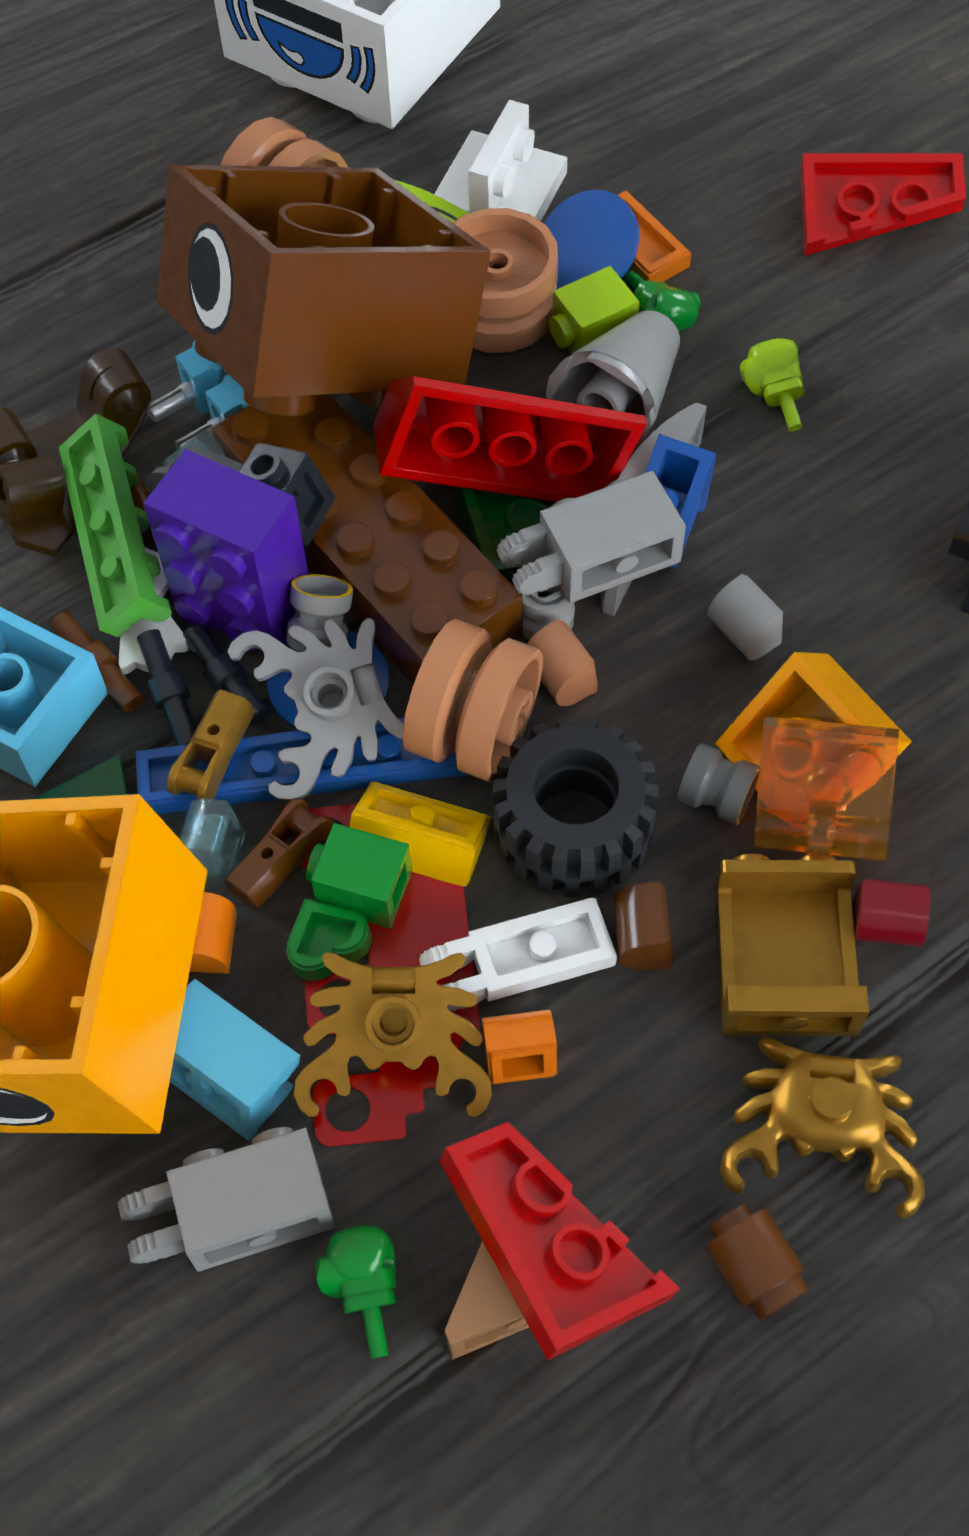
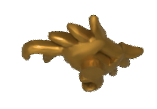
M326 952L321 957L324 966L336 975L351 980V983L347 986L326 988L314 993L310 997L311 1005L316 1007L339 1005L341 1008L337 1012L318 1020L304 1034V1042L307 1046L315 1045L331 1032L336 1034V1039L327 1051L306 1065L295 1080L294 1097L299 1109L308 1117L318 1116L319 1105L311 1097L310 1090L312 1084L319 1079L332 1081L339 1095L346 1097L350 1094L351 1085L347 1063L350 1057L353 1056L360 1057L367 1068L373 1070L379 1068L384 1062H402L406 1067L414 1070L420 1067L426 1057H436L439 1063L435 1087L436 1094L439 1096L447 1095L454 1081L467 1079L476 1088L475 1097L466 1106L468 1116L477 1117L487 1108L492 1096L489 1076L478 1063L457 1049L451 1042L450 1034L455 1032L471 1045L479 1046L483 1041L482 1033L469 1020L452 1013L446 1008L447 1005L474 1006L476 1005L477 997L473 993L461 988L440 986L436 983V980L450 976L463 966L466 957L461 952L451 954L427 965L415 967H373L361 965Z
M764 1036L758 1042L760 1050L771 1061L785 1068H763L744 1076V1085L750 1089H772V1091L750 1098L736 1109L734 1120L737 1125H742L763 1114L767 1117V1120L761 1127L733 1141L724 1151L719 1169L724 1185L732 1194L743 1193L745 1182L737 1172V1164L745 1158L757 1160L762 1165L766 1177L771 1179L777 1177L779 1169L777 1145L780 1141L791 1143L795 1153L799 1156L804 1157L814 1151L828 1152L840 1162H849L855 1153L862 1151L868 1155L870 1160L865 1180V1190L868 1193H874L879 1190L884 1180H899L905 1186L907 1196L896 1207L897 1217L907 1219L915 1214L925 1197L924 1179L916 1167L895 1150L885 1138V1132H888L905 1148L912 1149L917 1143L915 1132L902 1117L886 1107L889 1106L901 1110L909 1109L913 1099L895 1086L879 1083L874 1080L886 1077L897 1071L902 1063L899 1055H886L870 1059L838 1057L801 1051Z

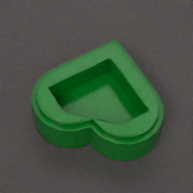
M304 898L287 942L286 954L292 970L298 977L307 981H318L327 978L333 973L324 966L321 957L326 952L357 962L371 948L372 935L366 918L360 912Z

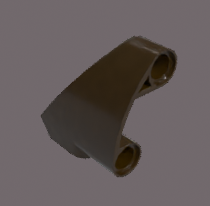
M109 348L93 355L86 362L82 372L76 407L37 428L25 431L11 409L0 407V516L17 546L55 557L77 529L58 447L95 413L126 429L129 441L125 447L120 449L122 458L131 445L147 414L152 399L150 389L125 351L119 348Z

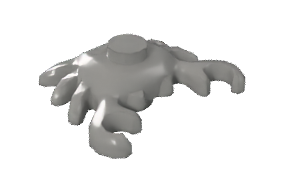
M367 618L362 622L357 634L356 649H352L349 646L344 632L331 619L326 621L324 626L332 644L330 648L325 646L312 632L298 625L292 626L288 632L293 640L306 648L304 652L289 649L271 635L257 630L242 633L231 642L227 652L232 661L240 660L242 655L252 648H257L264 652L265 658L263 663L254 669V677L259 682L265 681L278 673H292V678L284 686V692L289 698L294 699L298 714L295 718V727L299 732L311 736V742L306 746L279 751L278 756L283 764L295 765L299 768L300 775L298 780L289 786L281 785L276 781L268 784L269 793L275 798L283 801H292L295 798L306 797L317 782L325 758L330 752L338 750L331 767L332 776L337 778L343 777L353 761L355 744L359 739H361L364 757L368 762L375 761L378 753L375 726L378 723H381L396 738L403 739L404 724L394 715L385 702L374 669V620Z

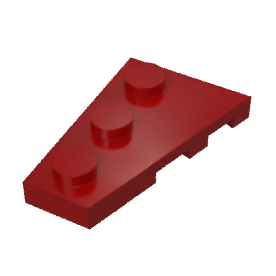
M803 153L800 174L804 256L962 211L966 200L963 153Z
M509 1122L446 1147L439 1158L440 1164L547 1361L671 1300L680 1290L661 1269L654 1274L625 1246L630 1239L610 1220L603 1225L572 1194L573 1184Z

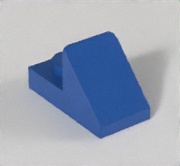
M659 434L645 473L654 471L686 525L683 553L697 512H704L717 454ZM679 563L671 565V567L677 568Z

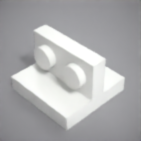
M509 100L489 135L471 130L434 195L458 206L467 213L489 208H509L528 213L541 221L567 174V157L533 148L535 133L534 130L529 129V105Z

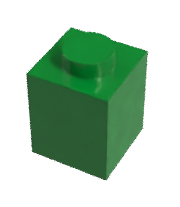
M334 823L326 844L317 843L307 866L306 879L312 883L315 900L356 910L366 918L368 923L391 929L412 875L409 844Z

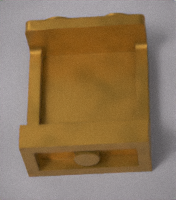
M743 854L732 860L721 861L715 886L722 1035H859L868 1016L869 1005L867 986H859L851 902V887L856 876L854 861L836 860L834 857L825 854L807 855L799 860H770L761 854Z

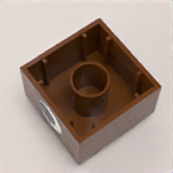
M169 164L157 302L196 340V352L203 358L218 363L243 388L244 401L257 410L282 416L302 415L313 409L315 395L349 393L361 403L380 408L390 380L415 376L462 385L466 384L491 250L378 168Z

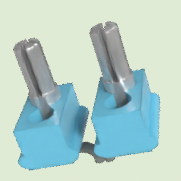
M194 341L192 348L175 356L182 384L173 391L151 402L147 411L154 422H158L185 406L192 404L201 414L210 411L211 420L207 421V424L176 440L175 444L179 453L188 446H197L204 449L213 444L214 438L211 428L249 406L243 399V388L218 363L200 356L195 350Z

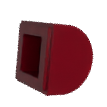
M870 879L862 881L852 900L855 940L921 947L924 944L928 929L930 887L921 884Z

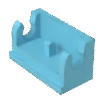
M194 979L186 988L170 1082L246 1140L250 1141L258 1132V1128L292 1090L294 1085L287 1079L299 1066L300 1055L198 980Z

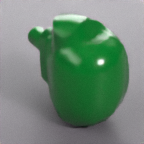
M629 271L625 275V282L635 290L634 296L639 300L641 312L651 310L662 313L675 324L679 333L685 332L694 326L698 317V310L701 308L698 293L682 288L669 287L664 282L646 281L634 271Z
M364 1225L347 1228L331 1236L325 1256L315 1261L316 1281L322 1293L331 1298L343 1299L345 1314L362 1311L370 1359L388 1356L380 1307L396 1303L395 1294L392 1289L396 1288L393 1244L390 1236L384 1230L375 1226Z

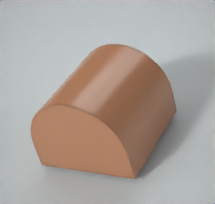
M558 618L539 630L528 641L527 645L538 648L543 653V670L540 681L559 706L573 705L597 692L598 682L594 660L564 620L561 621Z

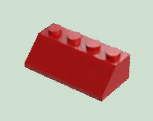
M411 376L389 381L374 422V432L380 475L558 502L565 498H578L603 489L613 481L618 480L647 422L644 415Z

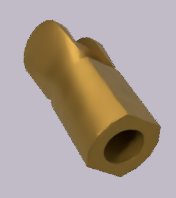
M221 689L215 693L191 740L170 770L167 780V791L169 793L179 795L184 791L196 795L199 804L208 806L212 803L229 762L254 716L255 710L246 698ZM199 760L209 763L206 771L196 768Z

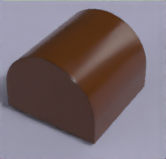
M661 881L634 884L619 890L613 898L619 963L633 970L671 969V964H674L665 885H661Z

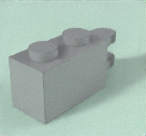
M652 470L633 478H620L603 489L581 497L565 498L556 502L550 508L540 511V523L506 536L497 545L498 549L496 550L502 563L506 564V566L519 565L523 561L528 562L536 559L533 563L529 562L527 565H522V568L517 569V573L513 574L514 578L512 580L519 594H527L529 596L537 591L542 592L560 585L569 603L681 562L686 525Z
M290 1127L273 1128L256 1135L251 1141L252 1145L225 1153L223 1149L218 1148L196 1152L183 1160L182 1167L166 1171L167 1182L142 1189L139 1192L127 1194L126 1197L121 1198L118 1201L121 1220H143L175 1209L179 1223L144 1234L131 1241L130 1244H127L131 1263H149L160 1258H167L186 1252L197 1272L336 1228L307 1129L303 1128L293 1131Z

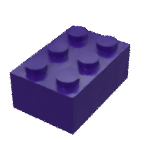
M185 449L143 503L176 612L188 623L212 627L227 634L232 641L242 633L257 630L271 635L286 645L287 623L295 615L296 611L290 602L291 582L299 576L309 575L295 496ZM257 648L249 649V651H255Z

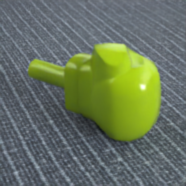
M776 338L752 346L747 359L743 360L739 367L743 382L752 393L764 397L768 406H781L789 432L800 430L802 423L795 401L803 396L805 390L798 360L797 345L793 340Z

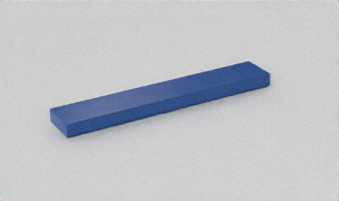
M405 717L398 718L404 724ZM378 723L375 726L378 740L376 760L368 762L364 757L361 739H359L355 744L353 761L343 777L337 778L332 776L331 767L338 750L330 752L324 760L315 786L308 795L368 788L371 781L385 785H394L468 774L457 769L455 752L441 763H436L405 750L403 739L396 738L381 723ZM299 731L242 738L229 762L217 794L208 806L199 804L196 795L184 791L179 795H173L167 791V780L170 770L187 745L136 751L137 791L157 814L276 800L277 798L270 795L268 784L276 781L281 785L289 786L294 784L300 775L299 768L295 765L283 764L278 756L279 751L306 746L311 742V736ZM199 760L196 768L206 771L209 763Z

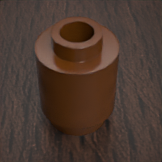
M743 1204L709 1226L716 1238L705 1249L743 1309L751 1306L759 1321L771 1316L810 1290L800 1275L805 1270L804 1266L766 1208L752 1214L748 1206Z

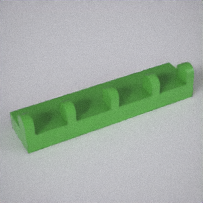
M95 413L58 448L99 630L119 637L141 618L152 622H162L167 620L172 612L169 601L155 593L152 578L160 574L161 568L158 558L145 552L141 532L149 527V521L146 511L134 506L130 488L137 484L138 476L136 468L123 461L120 450L129 441L126 429Z

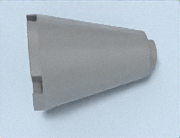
M651 310L637 313L564 358L549 376L546 399L644 415L647 425L633 450L635 452L652 433L680 346V335L677 327L662 313Z

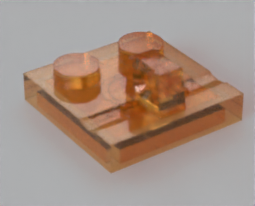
M766 716L762 731L754 847L798 851L809 855L827 857L834 855L886 861L899 729Z

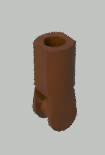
M295 798L285 806L266 834L224 878V883L232 894L254 911H258L289 875L311 855L317 843L324 844L328 839L333 821L326 815L316 817L308 811V803L302 798ZM293 832L299 835L291 846L284 843Z

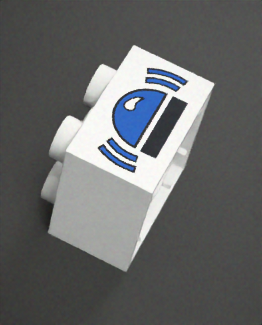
M214 0L224 57L268 75L273 81L282 86L298 88L349 110L363 121L379 123L391 129L396 126L500 8V0Z

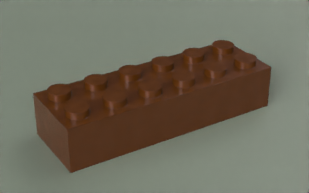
M330 394L315 395L314 407L306 414L296 416L275 415L257 410L249 405L211 428L217 454L241 464H245L253 448L259 443L301 451L309 455L336 498L309 546H304L307 567L313 574L337 577L352 585V605L348 613L360 626L367 618L374 620V642L413 685L435 637L445 624L453 619L485 629L490 634L492 649L508 638L517 640L523 636V595L518 593L517 589L412 480L380 475L376 442Z

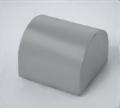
M743 573L727 584L711 602L707 611L708 618L748 660L759 659L782 643L783 611L747 575L745 576Z

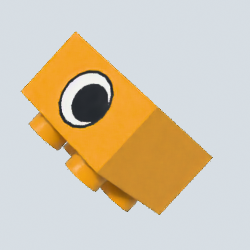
M140 794L0 801V1133L160 1134L208 870Z

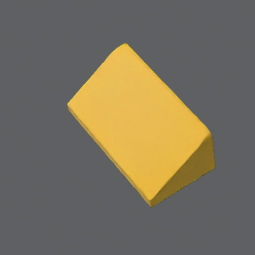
M371 781L351 814L349 827L409 844L412 872L466 887L474 872L492 817Z

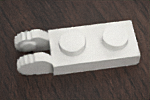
M592 897L469 931L468 937L450 941L444 945H437L424 951L423 954H420L419 958L422 966L461 952L466 959L463 966L459 969L474 960L479 975L442 986L458 987L473 993L477 997V1004L485 998L489 1002L613 967L616 965L617 955L597 900ZM447 1005L446 1008L449 1011H455L468 1007Z

